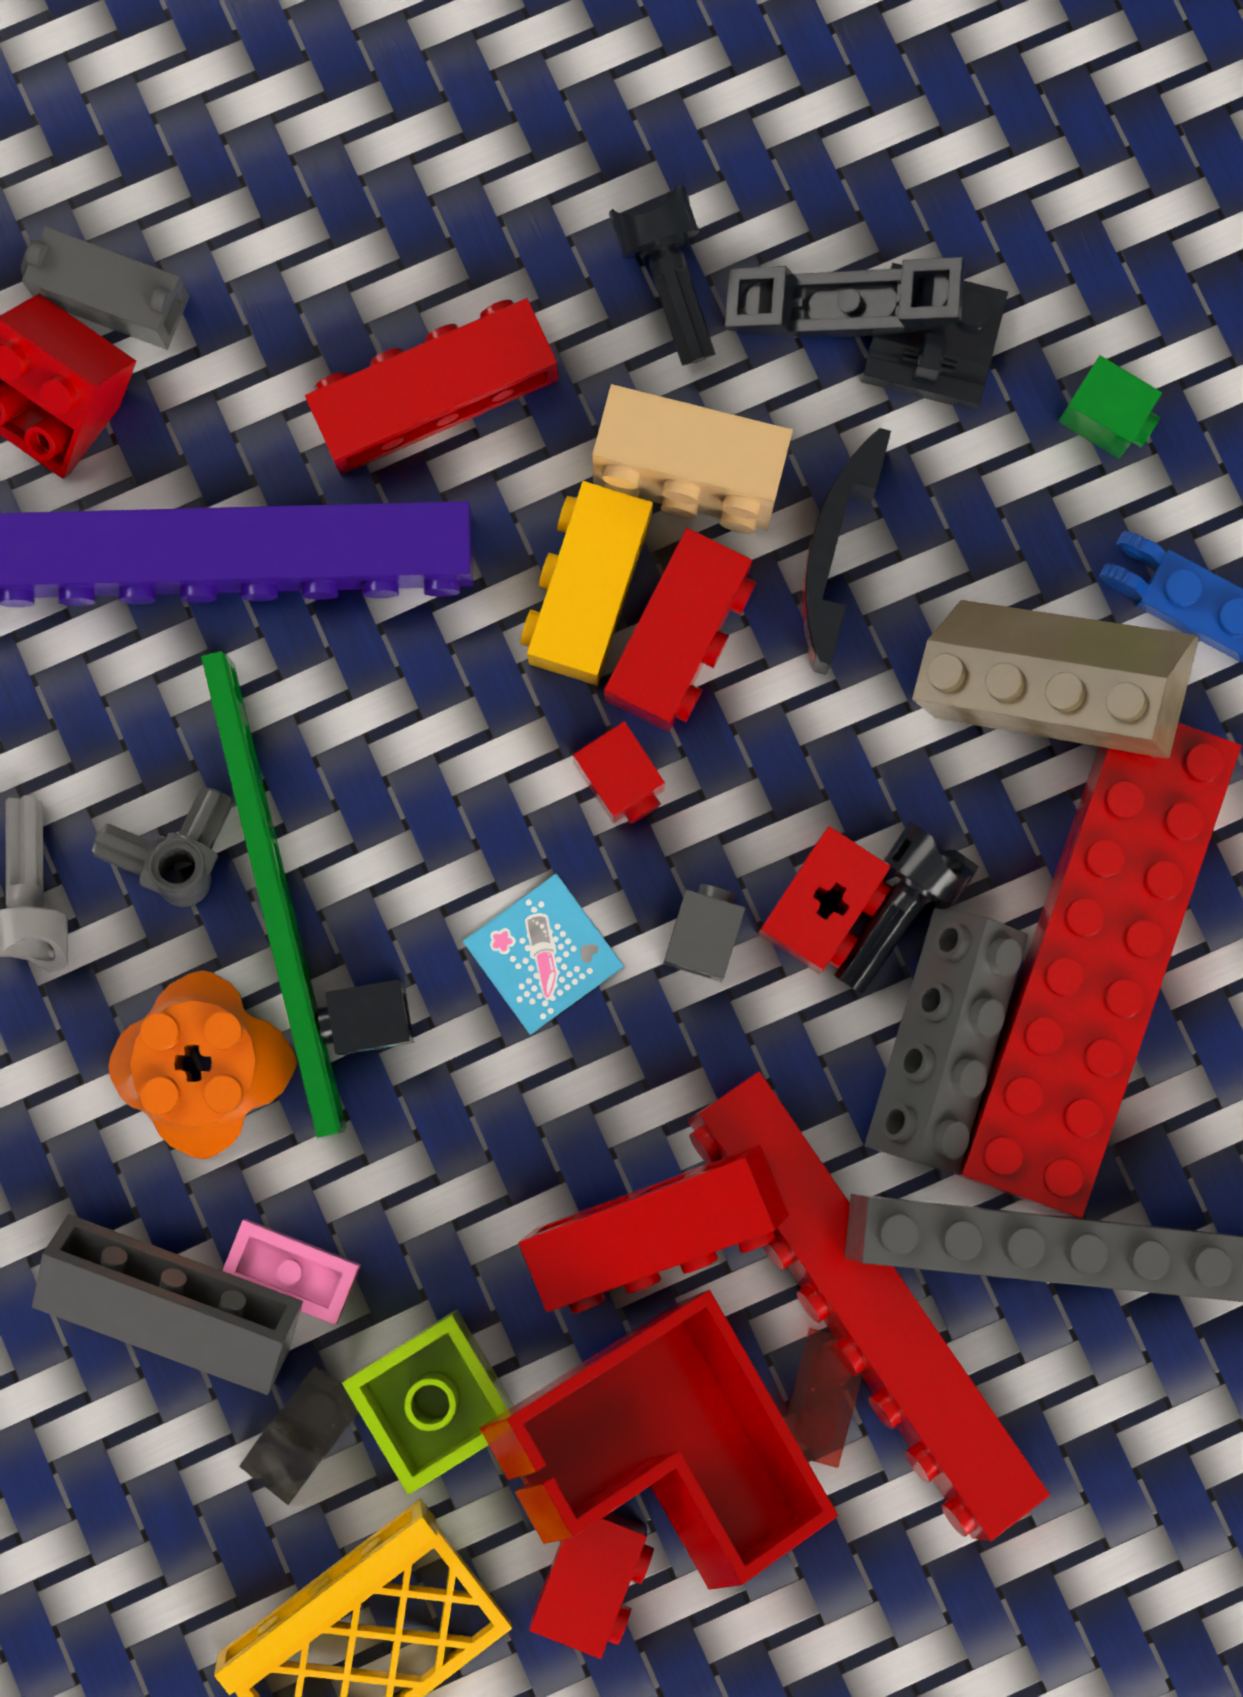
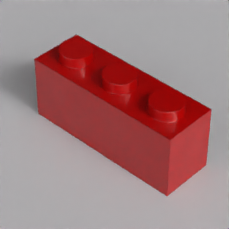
M686 527L604 689V700L667 732H670L676 718L687 722L702 693V689L693 684L703 664L714 669L729 639V635L721 632V629L730 611L739 615L742 614L757 583L747 578L750 573L752 559Z

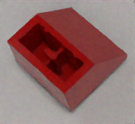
M40 293L0 315V435L64 479L71 474L120 408L137 361Z

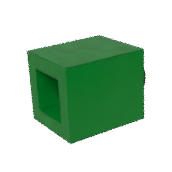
M1099 355L1058 423L1120 459L1131 443L1142 448L1156 427L1161 416L1152 412V409L1162 392Z

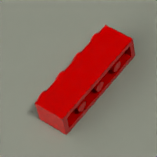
M528 298L513 303L512 300H502L484 309L480 313V319L464 326L458 327L457 324H448L433 330L425 337V343L406 351H403L402 348H393L378 354L370 361V367L349 376L346 372L329 375L317 382L314 386L315 391L306 394L305 398L338 472L342 476L558 381V366Z
M759 1144L537 1227L521 1239L518 1244L546 1313L568 1305L571 1314H575L602 1303L606 1300L603 1292L623 1285L627 1294L648 1288L662 1280L659 1272L680 1265L683 1274L704 1268L718 1260L716 1251L737 1244L740 1253L760 1248L776 1239L773 1231L779 1227L789 1214Z

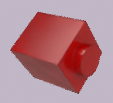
M625 721L573 754L574 765L613 824L625 816L630 824L635 823L661 805L656 796L664 791L665 782Z

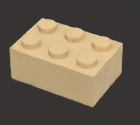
M611 384L592 454L593 484L662 504L661 510L675 517L694 519L696 514L700 513L720 518L719 524L722 527L735 532L752 534L755 532V528L768 530L793 429Z

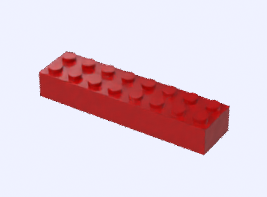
M1178 723L1169 759L1098 747L998 1038L987 1082L969 1138V1144L960 1173L957 1176L1062 1214L1083 1218L1242 745Z

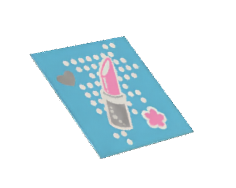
M557 873L463 940L465 946L530 1035L624 967Z

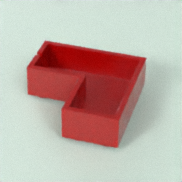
M711 1290L679 1301L479 1428L507 1479L521 1477L525 1485L516 1490L515 1494L543 1544L574 1538L651 1486L709 1590L743 1585L839 1516Z

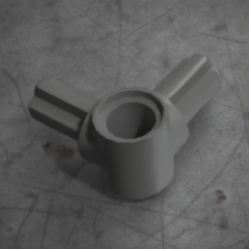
M203 787L199 790L179 833H168L167 837L161 835L155 842L111 824H105L96 834L92 846V854L98 859L139 875L140 886L161 894L162 898L171 905L179 907L193 906L203 900L210 890L212 882L210 873L218 858L217 853L212 848L233 806V800L217 789ZM189 862L195 865L194 873L185 882L174 884L165 880L167 871L174 864Z

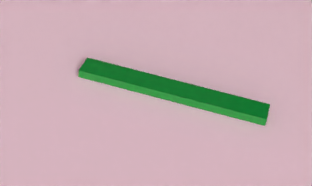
M222 651L201 656L316 1137L324 1138L344 1133L347 1126L327 1044H323L320 1033L318 1006L235 664Z

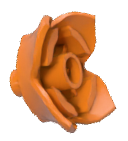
M200 970L169 984L158 996L151 1011L142 1020L131 1024L119 1036L110 1055L108 1069L110 1078L119 1096L130 1107L147 1114L159 1135L171 1147L191 1157L205 1160L216 1156L235 1142L242 1132L244 1119L248 1112L254 1108L271 1103L283 1093L294 1075L298 1060L293 1048L279 1029L270 1022L253 1017L245 1011L241 995L231 982L215 973ZM199 1046L200 1055L211 1057L212 1064L209 1072L201 1071L202 1080L194 1082L192 1081L191 1072L183 1070V1059L185 1056H191L190 1049Z

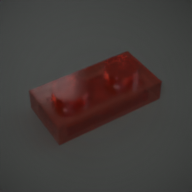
M809 1327L784 1420L807 1460L838 1468L862 1376L860 1373L856 1376L851 1375L841 1364L832 1347L837 1342L833 1334Z

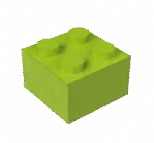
M457 1309L354 1372L342 1382L407 1495L488 1446L479 1428L515 1406Z

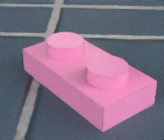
M244 1219L222 1271L302 1300L301 1312L336 1325L339 1323L361 1264Z

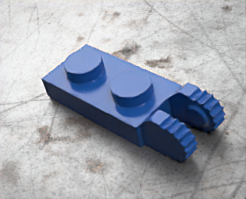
M1131 531L1122 532L1116 543V546L1119 547L1118 549L1155 571L1147 584L1140 576L1129 572L1127 569L1107 563L1099 574L1101 581L1105 585L1117 590V592L1138 602L1136 607L1187 634L1197 635L1203 643L1239 662H1243V588L1169 549L1165 552L1157 543L1145 539L1137 533H1132Z

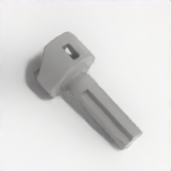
M24 795L21 799L8 798L5 801L7 908L0 910V957H15L28 960L43 967L48 972H55L65 968L68 964V918L59 911L42 908L44 904L43 801H37L35 796Z

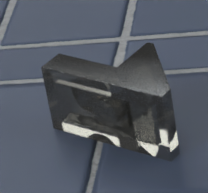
M320 1365L314 1366L276 1418L268 1424L239 1466L287 1505L291 1503L359 1413L342 1383Z

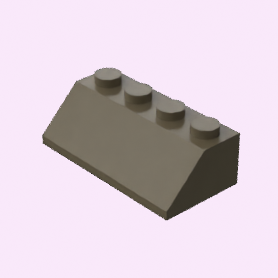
M960 600L927 640L912 700L937 719L1169 759L1199 638L1197 635Z

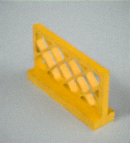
M420 1498L219 1651L214 1676L229 1696L235 1692L238 1697H261L253 1686L270 1673L297 1675L294 1697H302L305 1676L342 1680L339 1697H347L349 1681L386 1685L385 1697H393L394 1686L406 1687L394 1697H424L510 1631L512 1624L436 1525L434 1515ZM435 1548L449 1567L446 1589L409 1585L412 1564ZM403 1572L401 1584L389 1583ZM456 1577L467 1591L454 1590ZM373 1594L398 1596L399 1603L395 1628L358 1624L361 1603ZM407 1598L443 1602L439 1633L403 1629ZM452 1603L478 1605L491 1621L473 1636L447 1634ZM352 1611L350 1623L338 1622ZM322 1633L348 1636L344 1667L307 1663L309 1643ZM356 1637L393 1641L388 1672L352 1668ZM401 1642L437 1646L434 1666L423 1675L396 1673ZM445 1647L456 1648L444 1658ZM301 1650L299 1662L286 1661Z

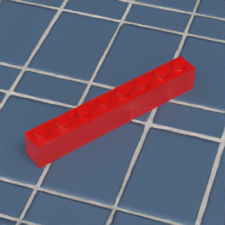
M760 1071L745 1079L689 1118L687 1121L694 1130V1132L689 1134L690 1140L697 1153L707 1164L760 1144L789 1214L779 1227L773 1231L776 1239L762 1246L780 1270L788 1268L800 1285L801 1289L796 1294L802 1307L815 1322L820 1323L824 1321L837 1340L832 1345L837 1358L851 1375L856 1376L860 1373L873 1393L868 1398L873 1411L889 1429L896 1427L910 1447L905 1451L908 1462L923 1481L929 1483L933 1480L946 1500L941 1505L942 1511L955 1530L964 1537L969 1534L972 1539L992 1542L1051 1496L893 1266L866 1264L845 1258L850 1202Z

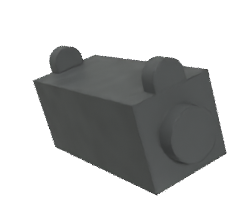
M44 226L39 240L34 239L28 246L21 264L22 282L33 297L40 293L67 313L166 350L170 346L190 297L181 278L177 275Z

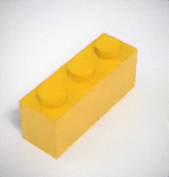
M582 481L577 498L567 495L557 525V531L566 534L559 555L548 553L538 587L547 590L540 612L530 609L520 639L521 645L529 647L527 651L529 665L598 686L652 519L653 502L586 481Z

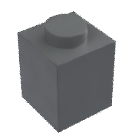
M700 884L698 893L686 889L663 965L722 982L745 911V907L733 904L736 894L707 884Z

